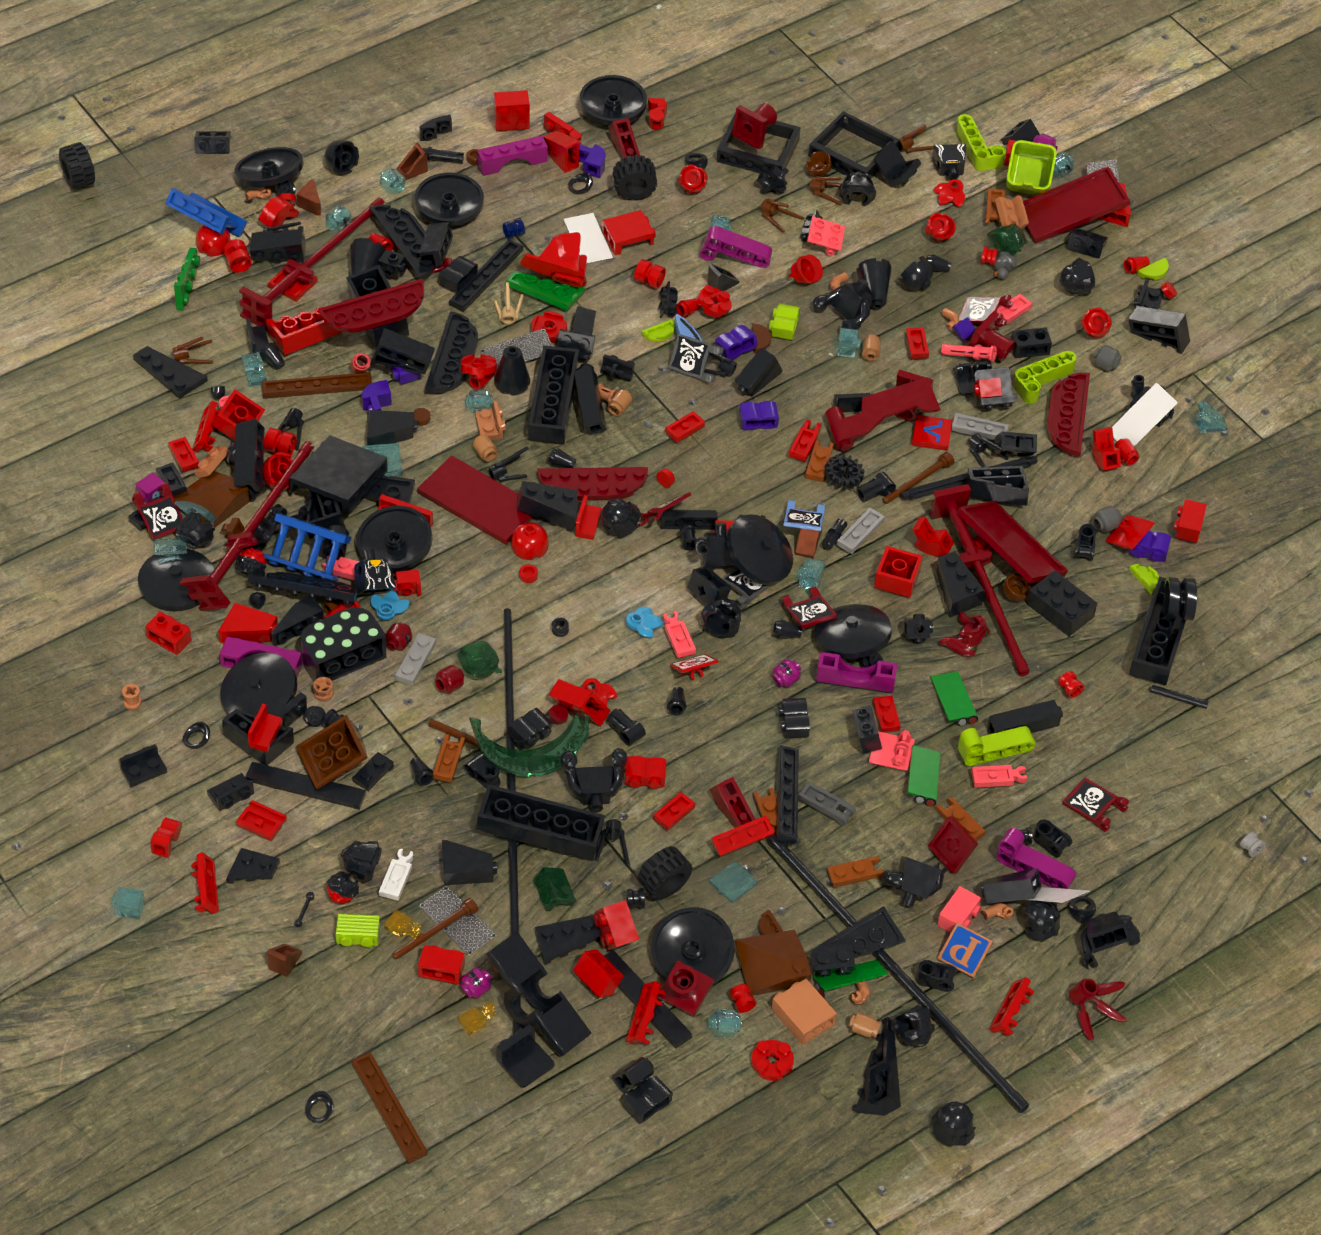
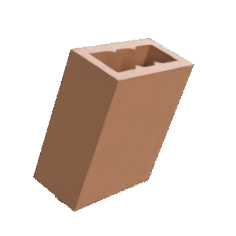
M807 979L795 982L790 989L785 992H779L773 998L772 1011L801 1045H804L836 1024L837 1013Z

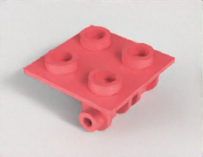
M812 216L807 242L826 247L827 255L833 256L837 250L841 251L845 226Z
M903 730L897 736L878 731L882 749L871 752L869 763L908 771L912 745L915 742V739H911L910 732Z

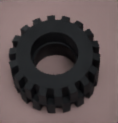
M81 142L61 147L59 149V161L69 186L75 190L94 184L95 170L86 147Z
M630 155L627 158H622L613 167L615 191L623 199L628 198L631 201L632 199H635V201L641 198L645 199L646 196L652 195V192L656 190V170L654 163L649 158L645 159V156L639 157L638 155L631 157Z
M666 847L656 852L644 863L638 873L637 880L653 899L663 900L675 894L684 886L692 874V864L676 847Z

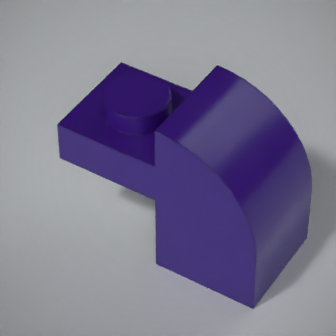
M597 144L593 148L580 145L579 162L584 163V173L586 172L593 177L601 178L605 171L606 154L604 149Z
M387 380L371 383L363 390V411L368 410L369 416L370 410H381V407L392 405L391 391Z

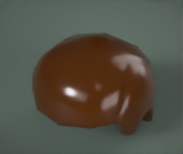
M819 151L812 153L810 161H806L807 172L815 177L825 176L832 168L830 154L827 152Z
M1011 574L1005 579L1003 592L1008 599L1014 602H1021L1028 597L1031 587L1029 582L1021 575Z

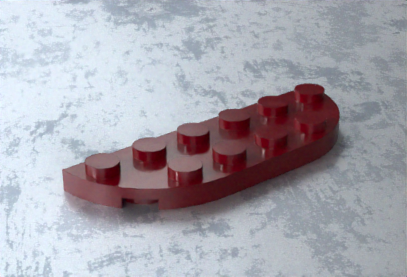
M423 279L318 308L319 314L330 327L350 333L361 332L400 321L412 315L420 307L425 293Z
M1090 373L1070 374L1068 378L1062 381L1059 380L1052 389L1047 432L1051 441L1068 455L1078 457L1081 455Z
M648 467L537 468V477L540 484L577 490V501H583L584 495L588 496V501L630 497L634 495L636 490L644 486L648 476Z

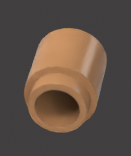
M870 334L863 340L862 356L864 359L875 361L880 357L881 341L878 336Z
M618 390L608 403V411L614 416L623 414L632 402L631 394L626 390Z
M480 435L475 438L473 447L482 460L486 462L493 461L497 457L498 452L491 439L487 435Z
M858 1012L857 1016L852 1015L849 1026L852 1027L851 1032L868 1038H876L881 1022L877 1021L875 1017Z

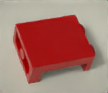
M642 210L604 219L602 223V233L614 255L621 254L622 246L647 240L650 245H654L655 229L651 228L649 219L643 214Z

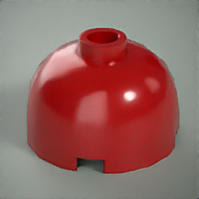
M202 225L196 234V247L200 253H207V256L210 257L223 255L225 244L231 241L227 228L224 234L206 225Z
M277 452L265 460L263 464V480L270 488H274L293 461L291 455ZM290 482L287 484L284 490L291 487Z
M532 522L519 525L513 532L511 547L514 550V554L525 560H533V557L538 556L539 558L543 557L549 547L548 535L544 528Z

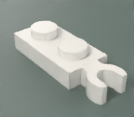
M403 849L398 850V860L392 859L380 887L379 896L399 901L412 869V864L410 863L413 861V852L410 851L409 855L404 857Z

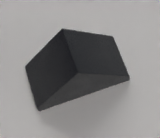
M713 264L709 265L708 285L725 291L739 284L740 281L730 271Z

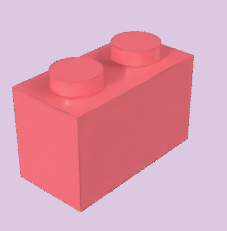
M959 886L939 914L937 926L950 933L956 922L969 928L973 916L976 918L982 907L979 906L981 897Z

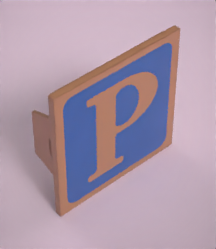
M956 922L937 959L953 965L956 969L974 978L993 941Z

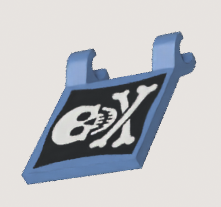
M788 500L783 526L821 531L825 505L818 504L817 512L795 509L796 501Z

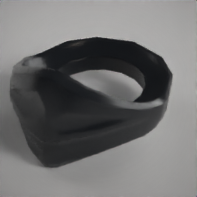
M691 153L686 155L685 162L687 165L692 164L704 170L707 167L708 159L704 154ZM691 157H701V159H698V160H693V159H690V158H691Z
M580 173L569 181V190L574 194H584L591 189L593 179L589 173ZM578 181L587 182L585 188L581 190H576L572 186Z
M196 722L188 727L183 735V742L186 747L198 749L204 746L210 739V728L205 722ZM201 731L205 734L202 741L198 744L188 742L189 736L194 732Z
M1075 897L1069 904V911L1072 917L1082 924L1094 916L1096 904L1089 897ZM1086 901L1091 906L1088 909H1078L1075 903Z
M325 1091L315 1092L306 1102L305 1113L307 1118L314 1123L327 1121L333 1113V1099ZM318 1101L327 1103L326 1106L328 1108L327 1113L321 1118H315L311 1115V1108Z

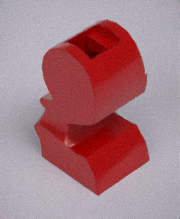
M648 98L649 126L653 130H660L664 127L665 115H667V102L665 98Z
M167 817L163 819L161 826L157 828V832L153 833L150 841L152 854L169 859L172 849L171 840H178L182 822Z

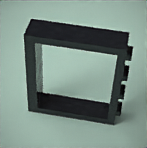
M843 111L809 144L808 157L811 158V154L815 152H827L831 158V169L845 176H848L851 172L860 171L867 173L872 179L880 171L874 161L866 168L825 146L842 129L881 148L889 141H893L897 148H899L900 139Z
M734 114L717 149V162L760 174L764 172L768 176H770L768 174L769 170L775 165L780 170L787 167L799 142L801 127L779 121L766 127L767 134L789 139L781 159L778 161L728 147L733 137Z

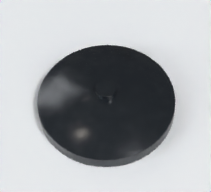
M605 75L597 77L584 85L580 92L579 102L582 112L589 119L596 123L610 126L612 121L629 118L631 123L640 118L646 109L647 95L643 87L630 78L619 75Z
M287 147L267 148L251 153L241 159L235 166V175L237 181L245 186H272L296 176L302 170L304 162L301 153L295 149Z
M448 172L430 176L422 181L415 191L416 210L424 219L431 223L449 222L450 226L465 224L476 218L484 206V193L481 186L469 176L459 173Z
M389 506L377 510L364 520L357 533V547L361 558L364 560V550L374 549L375 558L387 559L392 573L405 571L419 564L429 553L433 541L431 526L426 517L416 509L407 506Z
M753 514L744 515L732 523L727 532V548L734 564L746 577L759 584L774 585L789 575L793 566L792 549L786 536L774 523L762 516Z
M188 548L162 550L149 557L140 568L138 574L139 590L142 597L150 605L158 609L173 612L189 610L200 605V603L188 596L190 590L187 586H181L179 584L180 581L187 577L211 575L214 568L207 557L195 550Z
M850 604L834 608L833 610L837 614V618L816 624L814 630L815 641L818 647L825 653L840 655L842 659H858L875 654L887 645L892 635L889 617L880 609L863 604Z
M264 652L247 656L237 662L226 674L220 691L222 705L228 714L235 709L257 715L264 703L267 704L268 714L274 715L295 697L297 692V676L289 662L277 654Z
M688 907L669 914L661 921L652 938L651 952L655 967L665 980H667L676 962L680 961L714 979L715 984L725 976L731 967L735 945L729 926L719 915L708 909Z

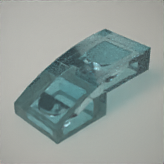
M260 353L241 355L249 387L261 385L262 381H267Z
M176 501L174 503L187 515L195 509L199 511L201 516L212 523L217 518L209 510L198 504L188 501Z

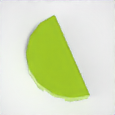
M1166 258L1154 262L1138 270L1137 275L1143 279L1146 277L1155 281L1162 279L1167 274L1169 268Z
M673 319L642 330L641 335L653 342L666 341L674 334L675 323Z
M1130 565V572L1152 595L1159 579L1156 570L1150 566Z

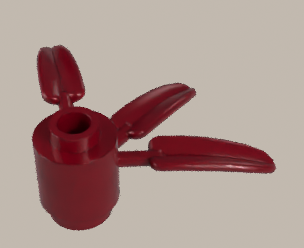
M1082 979L1070 988L1069 997L1071 1001L1081 1006L1078 1016L1081 1027L1089 1040H1094V1034L1089 1014L1086 1012L1084 1004L1092 999L1097 1003L1096 1008L1106 1016L1119 1022L1127 1021L1122 1014L1103 1000H1098L1095 997L1096 994L1101 996L1121 990L1125 986L1124 982H1110L1097 985L1092 979Z

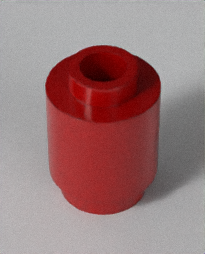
M365 353L356 354L350 363L352 371L355 373H365L371 363L370 357Z
M1120 439L1115 443V447L1120 449V459L1123 463L1130 466L1139 460V453L1129 439Z

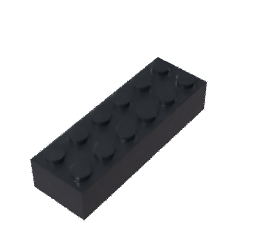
M543 345L528 424V440L565 444L576 382L574 371L579 366V349Z
M1159 576L1129 675L1167 685L1186 620H1182L1180 614L1176 620L1164 618L1163 592L1166 578Z
M488 784L478 814L476 830L593 861L602 833L605 815Z

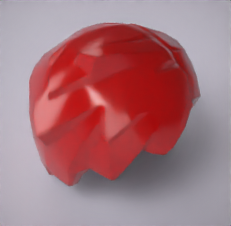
M689 164L681 170L677 182L688 193H698L706 187L708 176L701 167Z
M934 213L927 220L925 233L935 241L948 240L955 233V221L949 215Z
M1102 308L1090 309L1083 315L1082 327L1088 336L1101 338L1110 331L1112 320L1109 314Z

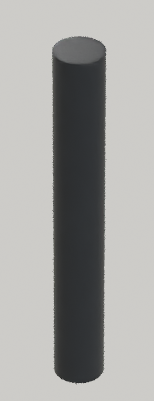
M1152 685L1150 691L1207 709L1209 701L1156 685Z

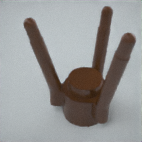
M926 125L899 138L898 149L901 152L906 150L907 154L914 151L933 149L934 146L912 148L914 145L912 138L925 132Z
M812 177L810 190L814 191V195H819L839 205L842 204L841 201L821 192L825 191L826 186L841 187V183L826 182L841 180V177Z
M769 198L765 199L760 206V210L763 212L762 216L766 217L781 232H785V230L770 216L775 215L777 211L801 220L804 219L803 216L781 208H788V204L773 201Z
M199 337L182 345H177V347L172 348L175 360L180 361L182 364H212L213 360L186 359L189 357L188 350L212 343V340L197 343L203 340V337Z

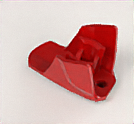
M579 232L554 236L540 256L526 253L521 259L520 265L522 267L552 278L557 282L575 287L586 286L587 283L585 277L587 256L580 255L581 235Z

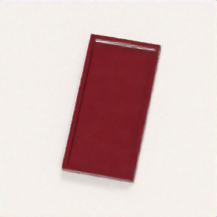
M1109 166L1024 200L1023 204L1029 221L1025 227L1036 244L1130 205V199Z
M452 455L417 488L419 495L505 545L511 541L513 532L519 525L529 523L534 518V516L517 509L518 493Z
M996 501L958 508L956 513L1030 584L1040 582L1054 570L1063 577L1066 576L1068 570Z

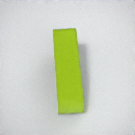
M967 114L960 115L956 132L961 143L966 144V153L973 167L978 171L1001 168L1004 165L1006 149L1000 145L987 147L973 118Z
M1064 351L1019 368L1015 372L1013 388L1024 402L1035 404L1039 399L1041 385L1074 372L1077 359L1076 354L1072 351Z
M1027 726L982 737L979 736L975 728H969L961 733L958 750L966 766H974L1026 753L1036 747V742Z

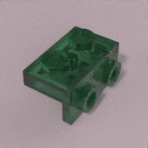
M543 867L534 878L546 911L550 912L555 905L573 906L576 902L564 869Z

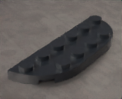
M391 205L369 207L370 214L388 239L391 240L397 252L405 256V263L417 280L427 278L433 272L436 264L433 255H419V249L426 232L418 220L403 208L399 210L391 208Z
M450 311L425 387V393L440 394L453 390L468 377V374L461 373V360L468 355L475 356L478 346V332L476 327L469 322V319L462 314Z
M258 572L248 576V582L255 583L257 587L271 586L273 590L287 589L290 590V593L294 594L303 592L308 593L307 595L310 597L325 596L327 600L341 599L344 603L353 604L357 600L358 590H352V585L339 581L288 572L267 573L266 575L265 572Z

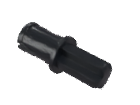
M838 518L834 526L828 530V535L822 542L825 549H832L836 541L842 536V532L848 525L846 521L841 525L844 519Z

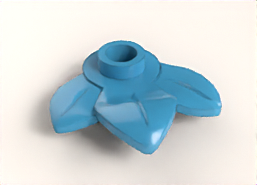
M392 590L383 597L374 594L371 598V605L377 610V616L380 619L390 620L395 614H401L408 609L409 600H399L396 592Z
M640 607L635 612L629 613L626 617V625L629 629L637 630L640 635L653 638L652 629L662 627L663 621L657 615L652 614L653 611L649 607Z

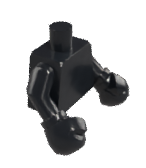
M858 279L857 283H845L830 293L817 296L813 300V308L816 312L822 313L831 304L846 318L841 326L843 337L847 339L853 338L861 324L870 316L872 297L865 291L868 282L864 279Z
M617 748L612 752L613 766L576 768L577 756L573 751H565L561 755L560 762L567 776L569 790L576 798H580L583 805H591V810L594 812L602 811L603 804H609L611 797L615 796L622 786L623 771H625V765L628 760L627 752L623 749Z

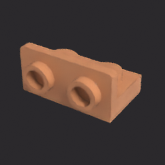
M1017 195L1013 200L998 197L995 200L1003 229L1018 233L1028 225L1029 221L1022 196Z
M493 401V408L475 410L479 435H487L491 440L503 439V431H506L505 421H501V418H503L502 407H498L497 401Z

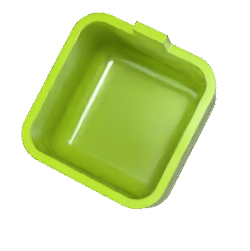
M1024 140L1016 141L1011 152L1006 180L1007 188L1014 192L1039 195L1050 190L1057 155L1056 149L1047 144Z

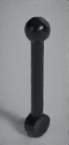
M313 892L306 894L307 900L299 918L294 922L296 927L302 926V919L310 901L314 900Z

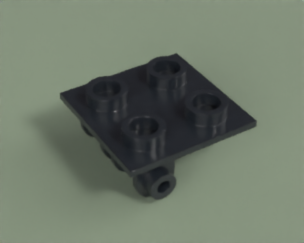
M987 360L979 362V364L974 362V365H972V362H969V364L959 363L953 367L961 395L974 394V372L992 369L991 362Z
M276 514L263 518L253 532V538H256L258 543L254 546L243 548V551L250 548L263 551L264 545L270 541L277 525V521H274Z

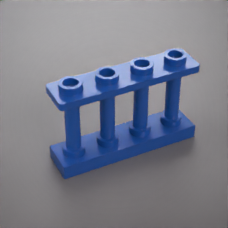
M172 188L165 203L224 234L227 228L229 232L241 237L247 221L195 193H191L188 196Z
M276 513L274 521L280 522L279 526L281 528L273 554H264L265 558L269 559L268 562L275 565L285 564V568L297 571V569L303 570V574L314 577L315 574L323 579L338 580V576L332 575L340 546L350 544L351 537ZM292 526L297 528L298 535L291 558L287 560L281 558L280 554L287 531ZM308 532L315 534V542L308 564L305 566L297 563L305 535H308ZM325 538L332 540L331 543L333 545L325 571L323 572L314 568L323 540L325 541Z

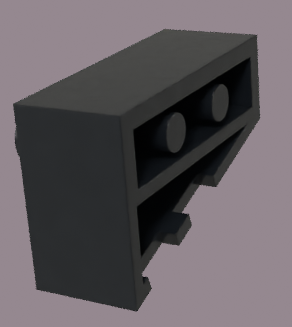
M384 328L370 365L382 364L386 365V368L392 369L393 366L401 367L403 371L426 374L435 348Z
M522 481L518 493L517 509L536 518L543 517L550 520V524L556 525L557 523L567 528V531L572 533L577 520V490Z
M953 551L939 557L936 573L941 590H943L945 596L944 600L949 610V617L951 618L962 611L965 612L982 605L985 590L957 553Z
M235 709L222 720L223 735L262 764H270L294 743L293 728L287 726V728L280 727L268 752L249 747L248 731L256 715Z

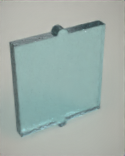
M181 538L154 540L155 555L187 554L186 542Z
M734 861L711 878L709 883L719 891L720 895L722 894L733 903L755 887L758 881L748 873V870H745Z

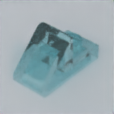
M1204 400L1197 404L1200 417L1196 419L1201 433L1226 431L1228 429L1224 416Z

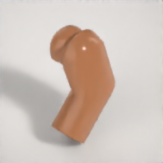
M258 187L246 192L245 196L248 201L254 198L269 199L271 197V190Z
M844 272L833 277L830 282V288L834 290L841 283L849 279L847 273Z
M945 308L942 311V315L950 319V322L947 323V328L953 331L952 326L959 322L958 314Z
M997 903L982 910V915L986 920L993 916L1008 919L1014 914L1011 906Z
M866 980L856 983L858 991L851 996L855 1004H863L870 995Z

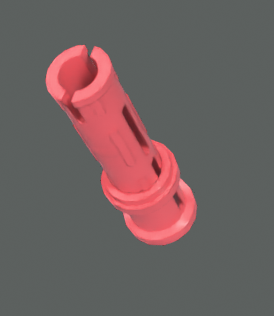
M943 344L941 353L942 355L973 357L975 360L989 359L991 362H994L997 349L996 346L982 347L980 344L975 345V347Z

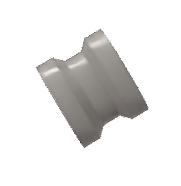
M1251 832L1244 837L1240 846L1246 849L1251 857H1255L1263 851L1266 843L1263 840H1259L1255 832Z

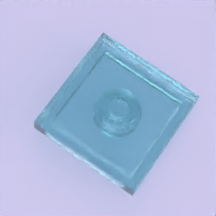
M399 443L362 446V448L387 457L388 471L385 476L402 475Z

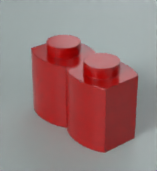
M628 756L625 770V785L633 788L647 786L652 789L665 787L666 759L661 757Z

